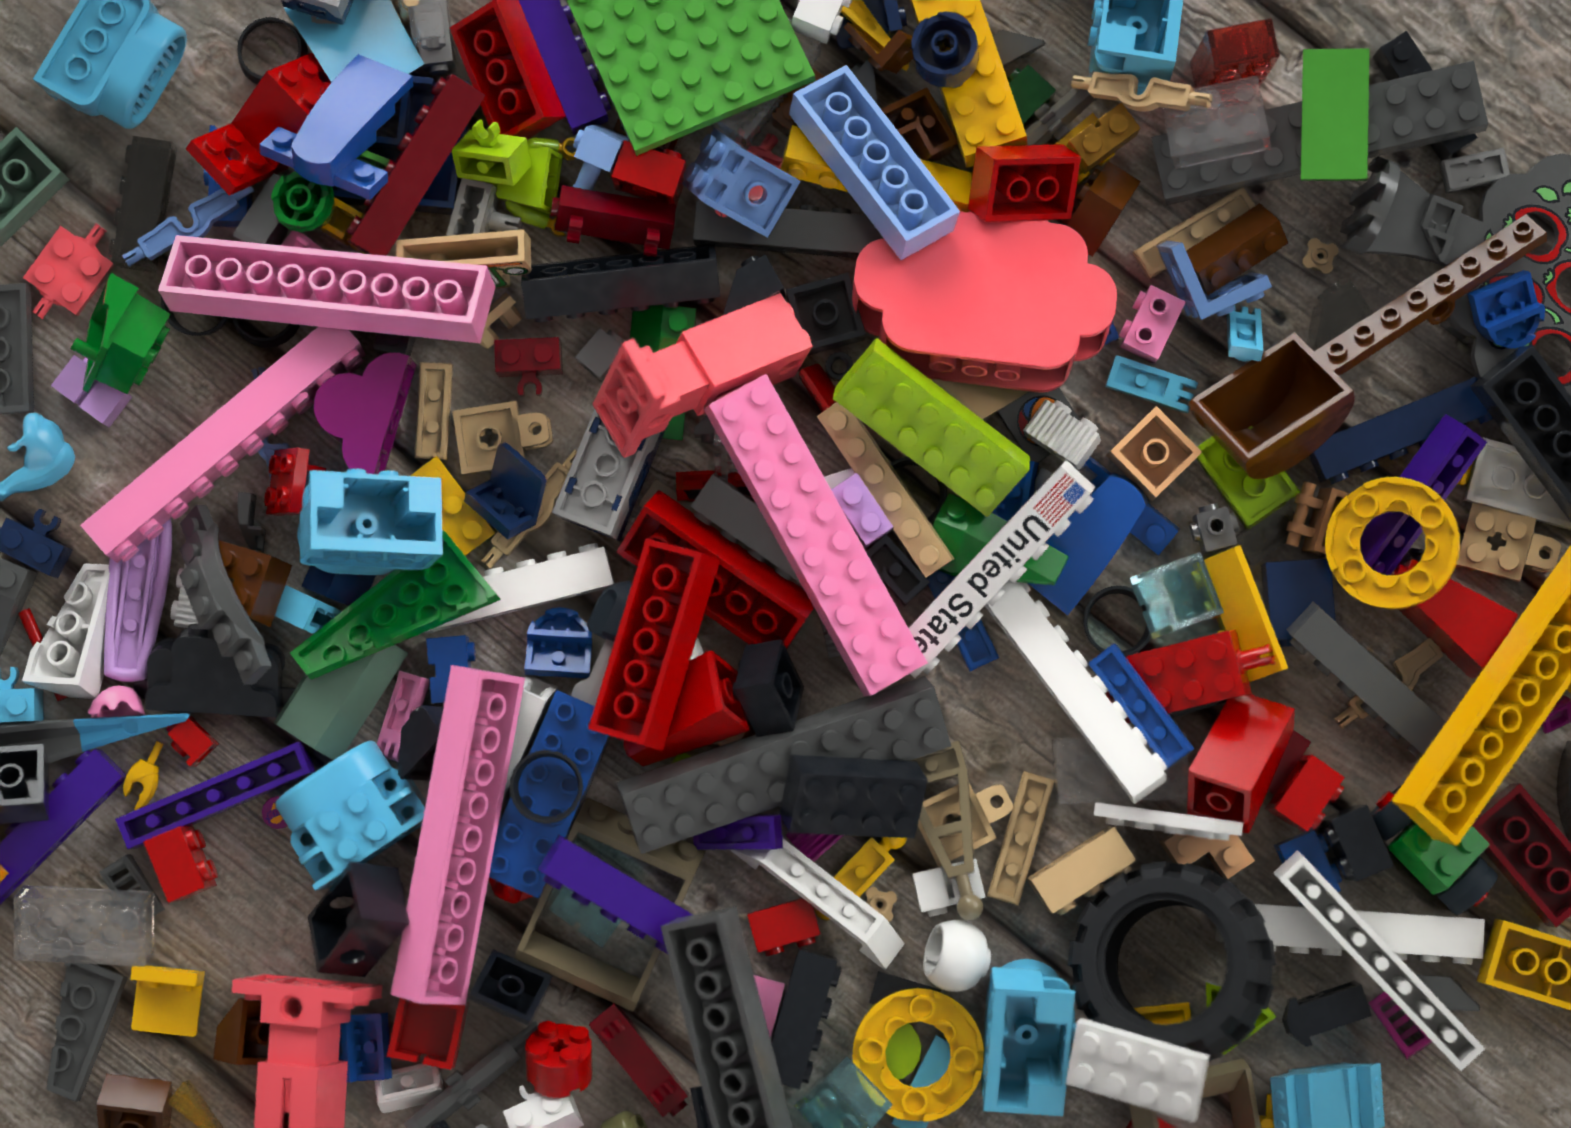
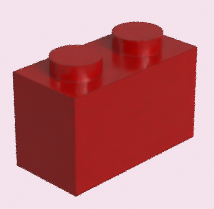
M803 898L747 913L757 952L765 951L766 957L784 952L783 945L796 942L797 948L816 942L815 936L821 935L814 908Z

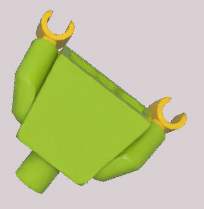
M532 137L527 140L532 166L514 186L491 182L486 183L493 184L497 188V198L504 201L506 209L515 217H520L521 222L541 229L548 227L553 235L562 237L566 234L555 230L556 218H549V214L551 213L553 197H557L562 158L569 161L577 159L574 157L575 152L570 153L566 150L567 146H573L575 138L570 137L565 139L563 143H559L558 139Z

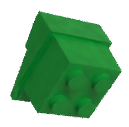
M112 273L107 279L89 320L86 341L84 342L76 338L71 346V350L88 358L83 384L84 391L89 392L94 381L97 380L128 394L133 384L141 385L149 370L148 367L151 363L153 364L162 348L161 345L170 331V328L165 326L170 313L137 294L138 287Z

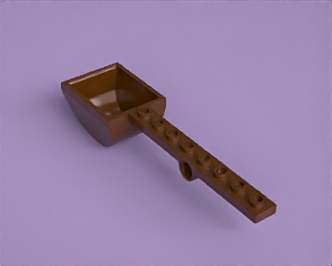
M1525 214L1316 351H1313L1294 332L1262 354L1261 361L1251 360L1191 399L1189 408L1192 415L1243 468L1250 478L1264 479L1272 477L1293 467L1325 443L1349 415L1355 401L1354 391L1339 377L1340 375L1423 321L1427 320L1432 325L1444 322L1454 311L1457 299L1548 241L1547 232Z

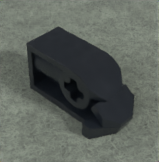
M1353 980L1299 1000L1296 997L1289 998L1283 1013L1282 1023L1287 1034L1305 1047L1312 1045L1311 1036L1371 1017L1372 1014L1362 984Z

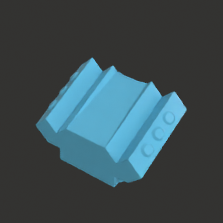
M1333 1063L1288 1069L1286 1074L1270 1077L1274 1128L1385 1127L1381 1063Z

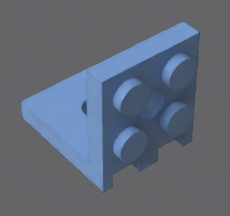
M714 128L711 134L706 135L700 145L701 152L695 162L690 163L686 168L682 184L703 203L768 238L801 181L743 149L726 134ZM762 186V197L757 201H750L748 194L751 188Z
M1168 240L1157 245L1179 299L1186 301L1183 307L1186 316L1191 315L1192 318L1199 317L1202 320L1215 313L1217 317L1226 315L1236 309L1235 304L1246 300L1247 303L1256 301L1265 296L1263 291L1272 287L1267 275L1250 272L1225 284L1208 296L1203 292L1183 243Z

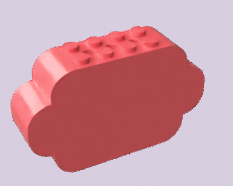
M960 211L953 232L903 260L898 258L884 238L866 245L859 253L856 261L852 303L855 312H857L858 305L864 330L867 333L879 336L881 342L929 379L1043 393L1057 389L1067 380L1074 361L1090 359L1102 350L1116 310L1117 289L1113 279L1105 270L1087 263L1088 250L1085 241L1078 232L1068 226L1050 223L1048 220L984 222L971 211Z

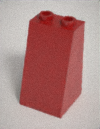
M1412 559L1405 564H1399L1391 575H1401L1408 572L1419 562ZM1449 579L1438 593L1425 602L1409 608L1398 609L1428 639H1432L1441 648V651L1472 679L1478 677L1509 634L1519 615L1452 579Z
M712 650L690 660L663 751L624 740L623 745L627 756L644 767L749 731L745 711L740 701L734 698L732 690L738 671Z
M1253 694L1229 698L1188 770L1187 813L1194 816L1243 822L1242 832L1249 834L1293 733L1295 708L1260 698Z

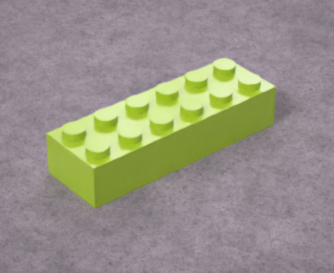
M877 338L835 387L833 400L986 517L995 510L1029 471L1030 456Z

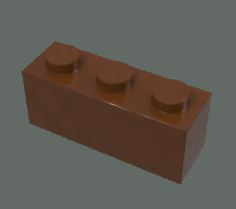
M1259 203L1186 252L1203 291L1209 296L1287 245L1288 241L1279 219Z

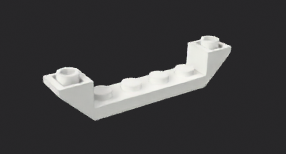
M782 838L783 848L731 850L755 870L761 865L860 942L862 946L859 951L882 969L886 970L905 944L884 916Z

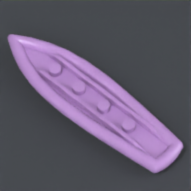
M171 518L162 525L164 530L156 538L150 541L145 539L137 546L139 551L126 562L120 560L118 563L111 558L109 560L110 575L104 636V675L108 678L122 682H137L145 680L147 677V661L155 646L170 574L172 556Z

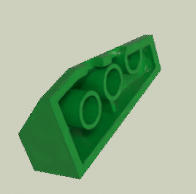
M652 305L644 311H633L630 340L634 338L639 348L649 345L653 353L675 345L683 331L696 326V308L679 306L667 308L663 307V305ZM686 412L671 418L662 439L683 441Z
M949 493L934 521L933 527L955 559L939 569V571L951 576H957L1008 521L993 513L986 517L964 499ZM1049 545L1036 561L1030 557L1023 566L1027 570L1016 582L1055 586L1068 561V556Z

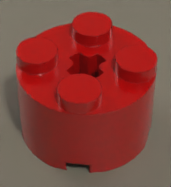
M544 1021L528 1037L526 1041V1078L528 1083L531 1082L534 1085V1090L537 1093L546 1097L564 1098L570 1096V1091L580 1088L581 1092L589 1086L592 1080V1041L586 1027Z

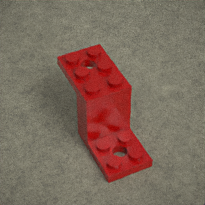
M313 52L268 70L232 123L191 140L185 149L229 196L271 177L273 173L278 174L285 171L289 166L260 155L259 144L277 127L297 134L316 102L331 84V81Z

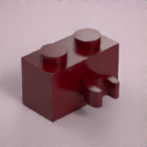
M559 337L494 340L495 372L498 377L522 376L517 385L520 397H524V388L528 384L536 386L537 396L542 395L543 387L537 376L563 375L562 342Z

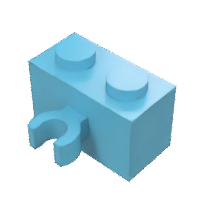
M10 667V677L7 680L1 678L0 668V723L44 721L43 690L36 688L14 689V684L19 679L18 668Z

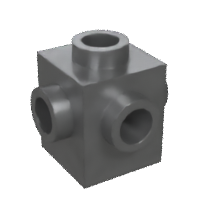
M1218 503L1202 506L1199 508L1200 513L1192 517L1193 523L1189 524L1193 542H1199L1202 555L1238 544L1235 532L1239 531L1238 522L1234 512L1229 513L1228 506L1219 508ZM1211 523L1216 525L1217 532L1211 529Z

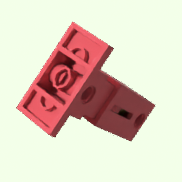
M778 293L685 330L681 333L675 345L655 353L652 352L649 345L639 348L634 338L623 342L592 405L623 458H626L636 453L642 439L664 431L672 417L694 409L697 416L705 414L704 409L708 405L764 374H767L772 385L794 377L813 345L811 344L808 332L802 329L797 321L792 306L785 301L781 293Z
M259 974L233 979L232 993L245 994V1000H261L260 1022L270 1023L268 1060L258 1062L254 1128H344L348 1061L339 1060L341 1023L350 1022L351 1009H354V1006H368L370 1000L382 998V985L274 974Z

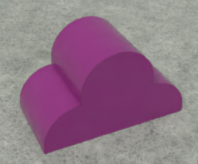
M401 353L380 355L368 364L362 376L352 373L337 374L327 379L319 387L314 399L315 417L326 432L342 443L343 458L349 469L366 470V474H379V472L386 470L417 364L409 355Z

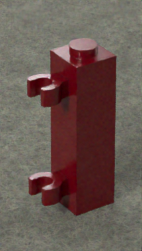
M562 185L560 197H553L550 216L556 217L555 230L567 232L566 242L579 244L580 235L644 245L643 255L656 257L657 248L668 250L670 248L675 224L676 205Z
M613 1003L588 1024L662 1117L668 1113L674 1117L688 1105L685 1099L689 1096V1092L619 1005Z

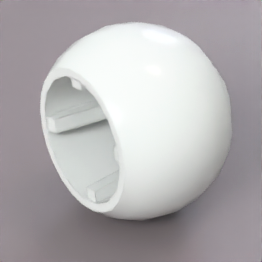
M949 920L937 924L931 931L925 947L923 959L925 976L931 983L945 991L960 992L974 987L980 978L986 975L990 966L991 952L987 949L985 935L973 924L962 920Z

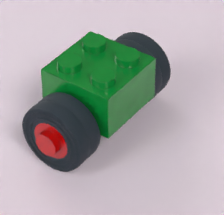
M1401 786L1393 792L1389 790L1382 795L1375 803L1377 805L1376 808L1371 812L1384 841L1389 840L1402 831L1387 848L1432 895L1437 893L1438 898L1455 915L1461 914L1470 907L1480 904L1488 896V891L1498 879L1497 873L1480 857V854L1490 845L1486 839L1471 826L1458 846L1436 841L1391 801Z

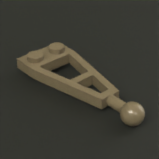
M958 740L951 742V747L910 761L918 763L928 779L927 785L958 777L961 820L934 827L923 804L919 820L949 880L956 878L961 897L957 903L958 914L965 920H975L982 914L983 903L978 896L973 894L968 876L975 873L969 774L961 744ZM962 833L964 864L952 866L939 838Z

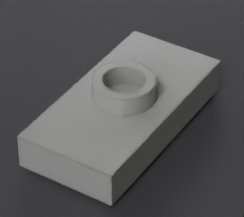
M1504 148L1442 160L1439 163L1446 194L1491 185L1498 179L1510 175Z

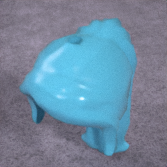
M36 412L29 413L24 417L22 438L7 447L11 452L17 451L23 446L25 447L24 466L0 482V501L5 500L14 493L34 491L53 485L68 474L74 464L75 454L73 448L64 441L62 430L56 423L45 419Z

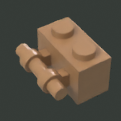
M1303 482L1301 492L1296 494L1294 501L1297 506L1293 519L1288 521L1286 531L1289 533L1285 544L1298 547L1301 536H1305L1302 551L1327 558L1325 537L1329 520L1340 501L1350 493L1335 488H1320L1318 496L1315 498L1313 494L1316 485ZM1309 508H1313L1309 526H1307L1305 522Z

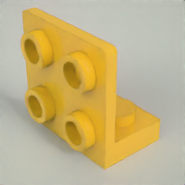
M142 964L132 966L130 980H137L131 1029L134 1031L170 1035L196 1036L198 1033L205 971Z

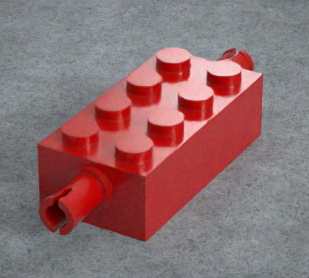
M1236 629L1126 656L1167 713L1250 694L1252 691L1247 670L1275 664L1274 655L1260 658V655L1273 652L1270 644L1242 651ZM1109 691L1106 692V697L1111 703H1114L1115 699ZM1128 717L1124 719L1126 723H1131Z

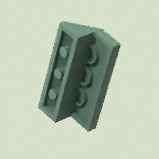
M393 645L313 680L305 674L274 723L311 748L335 760L346 752L409 653L397 645Z

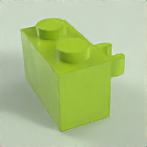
M478 120L473 125L472 130H469L452 149L457 178L514 186L532 166L527 138L499 134L500 127L497 122H493L486 130L483 126V121Z

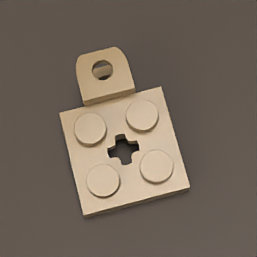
M517 401L452 411L461 474L463 476L492 471L497 447L504 442L518 451L525 459V450L544 448L553 443L551 420L543 413L519 415ZM541 426V432L538 435H533L534 428ZM492 429L493 434H498V440L494 441V446L488 447L487 443H482L481 437L486 436V430Z
M1473 502L1456 566L1520 582L1523 569L1541 573L1551 572L1557 565L1561 544L1551 537L1533 533L1536 518ZM1500 534L1501 540L1505 541V547L1499 546L1497 551L1491 550L1492 545L1487 542V538ZM1539 551H1546L1549 554V559L1541 558Z
M969 783L973 850L997 838L990 823L1006 816L1013 809V804L1003 785H992L974 793ZM959 784L923 801V806L934 827L945 824L947 822L946 816L952 814L955 818L961 817ZM995 795L1003 798V804L998 808L993 807L990 803L991 798ZM919 820L918 827L937 866L940 867L942 864ZM962 833L939 838L950 861L963 855Z

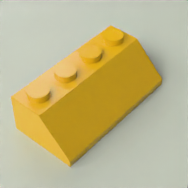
M1236 546L1196 563L1197 570L1193 571V575L1199 589L1204 588L1209 600L1205 601V606L1212 620L1216 618L1220 631L1217 633L1236 629L1242 651L1265 646L1266 644H1270L1273 652L1260 655V658L1274 655L1275 664L1247 670L1249 682L1287 669L1288 665L1241 546Z

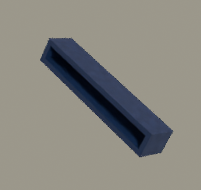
M1477 377L1333 434L1325 443L1309 455L1320 483L1329 480L1331 485L1349 478L1348 471L1359 467L1362 473L1379 466L1377 460L1389 455L1392 461L1409 454L1407 447L1417 443L1421 448L1445 414L1467 426L1466 423L1478 419L1480 424L1493 420L1490 413L1469 387L1478 380Z

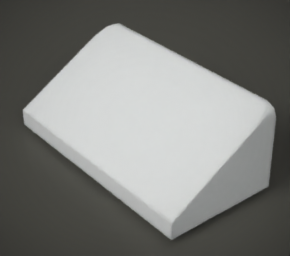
M422 1063L392 1070L391 1079L374 1080L377 1104L382 1113L428 1104L444 1091L440 1068Z

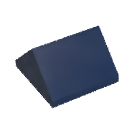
M310 565L301 587L349 606L371 589L376 575L328 573Z

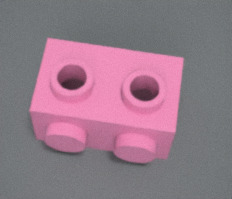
M1150 285L1146 293L1140 290L1132 307L1137 310L1133 321L1126 319L1118 337L1123 339L1120 348L1155 364L1186 301Z

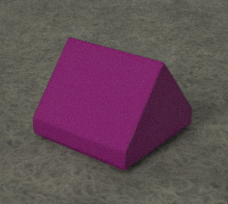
M1562 695L1542 723L1541 728L1545 734L1571 723V699Z

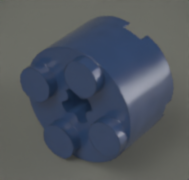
M940 12L928 19L925 18L917 25L911 42L917 73L926 82L937 87L956 88L963 85L974 73L979 60L977 36L969 21L957 13ZM946 47L951 48V50H947L946 52H940L945 51Z

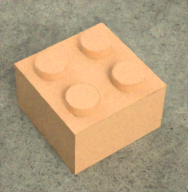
M1156 406L1106 456L1153 501L1202 451Z

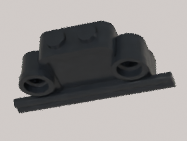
M198 623L190 624L188 628L181 631L176 639L164 638L158 641L148 657L147 679L133 682V690L137 692L140 699H145L146 710L276 717L296 688L282 687V671L285 667V656L279 647L269 643H265V650L272 666L255 684H243L233 657H222L212 630L200 629Z

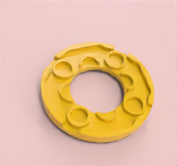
M1403 477L1378 478L1364 483L1348 496H1345L1335 508L1326 530V557L1337 581L1354 598L1367 605L1381 609H1404L1416 606L1430 599L1448 582L1459 558L1460 533L1453 512L1441 496L1430 487ZM1385 512H1401L1412 516L1421 525L1425 534V551L1421 561L1413 569L1401 575H1384L1374 571L1366 564L1361 553V536L1365 526L1374 517Z
M904 989L882 998L869 1009L861 1020L853 1042V1067L863 1092L880 1110L901 1120L932 1121L953 1113L973 1094L982 1075L984 1044L976 1022L970 1013L955 999L931 989ZM924 1022L934 1025L944 1034L949 1043L951 1058L948 1068L938 1081L929 1086L913 1087L903 1084L892 1075L887 1066L885 1052L888 1041L897 1029L907 1023Z

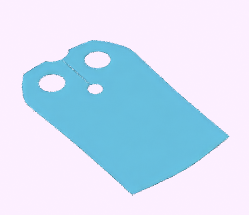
M353 0L343 25L338 23L318 24L311 22V15L284 7L287 15L306 41L331 83L358 54L407 74L424 65L391 0Z

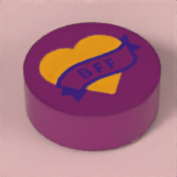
M281 796L268 799L262 808L264 822L275 829L288 827L276 809V801Z

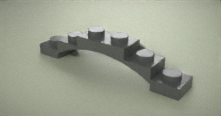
M196 504L180 523L187 541L180 548L186 568L179 576L200 629L212 630L222 657H233L243 684H255L272 666L265 650V642L243 608L227 575L219 550V528L214 523L207 505Z

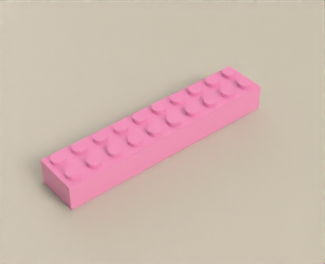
M176 235L158 291L169 310L173 312L481 343L495 285L488 267L481 265Z
M317 327L80 526L106 556L116 563L120 560L126 562L139 551L137 546L145 539L150 541L156 538L164 530L162 525L170 518L175 520L181 517L189 509L187 504L195 497L202 498L214 488L212 483L219 477L231 475L239 467L237 462L244 456L256 454L264 446L262 441L272 433L274 436L281 433L289 425L287 420L294 414L298 413L301 415L314 404L312 399L315 398L319 387L327 379L346 371L348 373L355 371L364 362L362 357L366 355L360 342L350 330Z
M767 374L708 405L704 409L707 417L863 696H871L927 664L928 662Z
M451 665L406 909L409 924L402 931L391 991L393 996L416 1003L466 1005L525 682L524 677Z

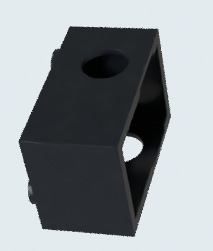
M350 862L308 915L317 972L366 977L406 928L409 920L403 895L404 885L400 880L397 867ZM336 898H354V903L348 907L334 908L330 906V903Z

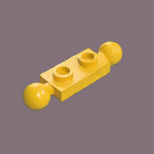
M870 837L834 875V878L860 897L895 860L888 852L891 849H899L904 846L907 838L882 837V840L878 843ZM814 907V911L820 919L830 920Z

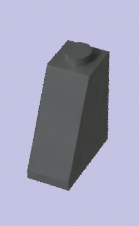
M273 173L233 234L237 241L281 246L289 229L283 226L274 213L273 200H271L273 188L280 179V176Z

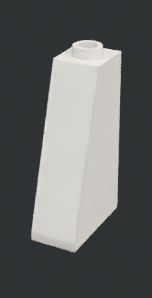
M527 675L525 677L503 802L510 793L512 773L517 764L527 756L558 689V686L534 675Z

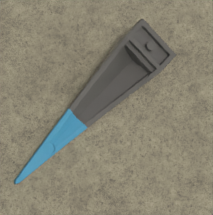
M190 714L0 723V747L44 744L49 763L122 739L185 722Z

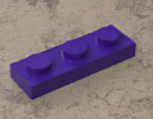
M752 815L693 836L694 846L697 850L783 848L781 816Z

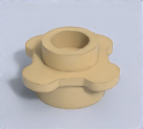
M1318 238L1310 239L1307 243L1309 249L1306 256L1302 259L1303 266L1307 269L1311 268L1321 271L1323 274L1330 273L1333 270V258L1339 252L1337 245L1334 243L1329 245L1322 243ZM1318 253H1322V254H1323V258H1322V259H1319V258H1318V256H1317Z
M876 887L868 888L865 893L867 896L866 903L890 922L893 919L892 907L897 901L896 893L893 891H878ZM879 901L883 904L881 908L876 906V903Z

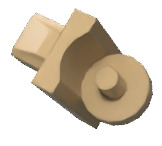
M506 292L490 306L481 343H479L486 349H489L494 344V340L499 339L496 333L489 327L499 318L508 329H511L522 320L514 306L516 302Z

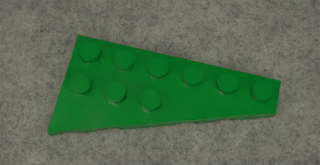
M442 531L443 555L431 567L423 570H393L291 651L290 654L304 673L313 680L501 599L447 533Z

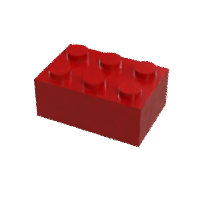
M1063 144L977 146L968 209L984 222L1071 219L1081 157Z

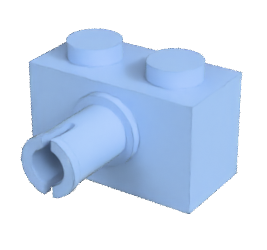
M599 124L586 126L584 131L580 129L573 143V148L577 149L574 157L584 161L573 187L593 190L601 169L608 172L614 170L623 141L630 142L628 137Z

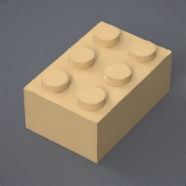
M1107 826L1026 879L1046 911L1062 915L1077 905L1074 900L1081 895L1089 898L1104 888L1102 882L1110 877L1113 879L1122 872L1125 875L1132 870L1130 864L1135 862L1136 859L1117 829Z

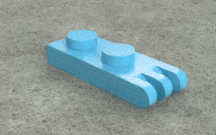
M1241 306L1240 312H1236L1235 309L1227 314L1228 357H1234L1240 361H1261L1263 354L1261 309L1254 308L1252 314H1249L1248 307Z
M1116 355L1105 387L1188 414L1189 406L1179 403V399L1191 401L1194 394L1182 389L1183 386L1196 389L1198 382Z

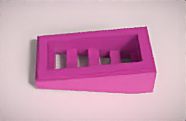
M1383 992L1368 1002V1004L1407 1060L1433 1042L1407 1014L1391 1024L1388 1019L1402 1009L1396 1004L1383 1013L1380 1007L1392 1000L1386 992ZM1411 1020L1414 1026L1399 1035L1396 1030ZM1419 1032L1422 1037L1409 1046L1404 1043L1406 1039Z

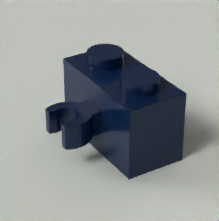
M38 509L34 514L33 521L35 526L33 529L6 518L0 529V551L51 577L59 578L73 551L48 537L50 532H54L59 528L61 518L54 516L49 525H44L43 517L46 511Z

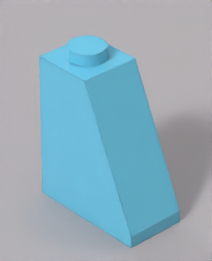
M285 585L275 616L314 634L342 611Z

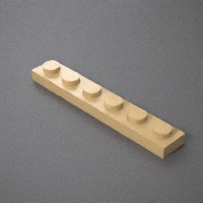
M837 402L820 413L817 418L853 471L858 473L893 525L894 532L923 575L927 578L955 558L862 421Z

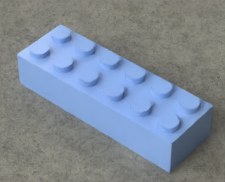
M847 65L793 93L789 115L900 260L954 231L960 210Z

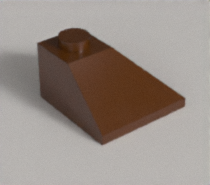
M239 998L217 1026L213 1060L234 1065H258V1062L268 1060L270 1023L260 1022L261 1000Z

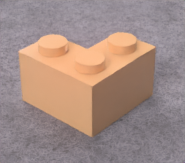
M1171 833L1159 841L1171 861L1175 864H1192L1206 854L1224 879H1229L1255 861L1238 835L1229 834V841Z

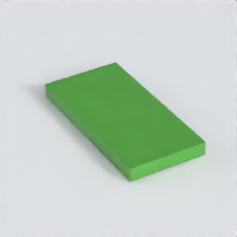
M1370 48L1303 49L1301 181H1367Z

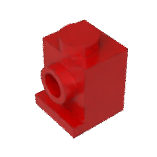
M189 716L185 722L166 728L169 732L168 735L173 739L170 745L182 757L186 755L190 757L186 761L190 767H197L219 745L192 716Z

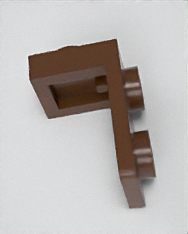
M847 22L844 26V29L851 35L848 40L860 51L865 50L870 55L868 61L881 72L886 69L897 74L904 65L913 59L912 35L898 30L881 50L855 25Z

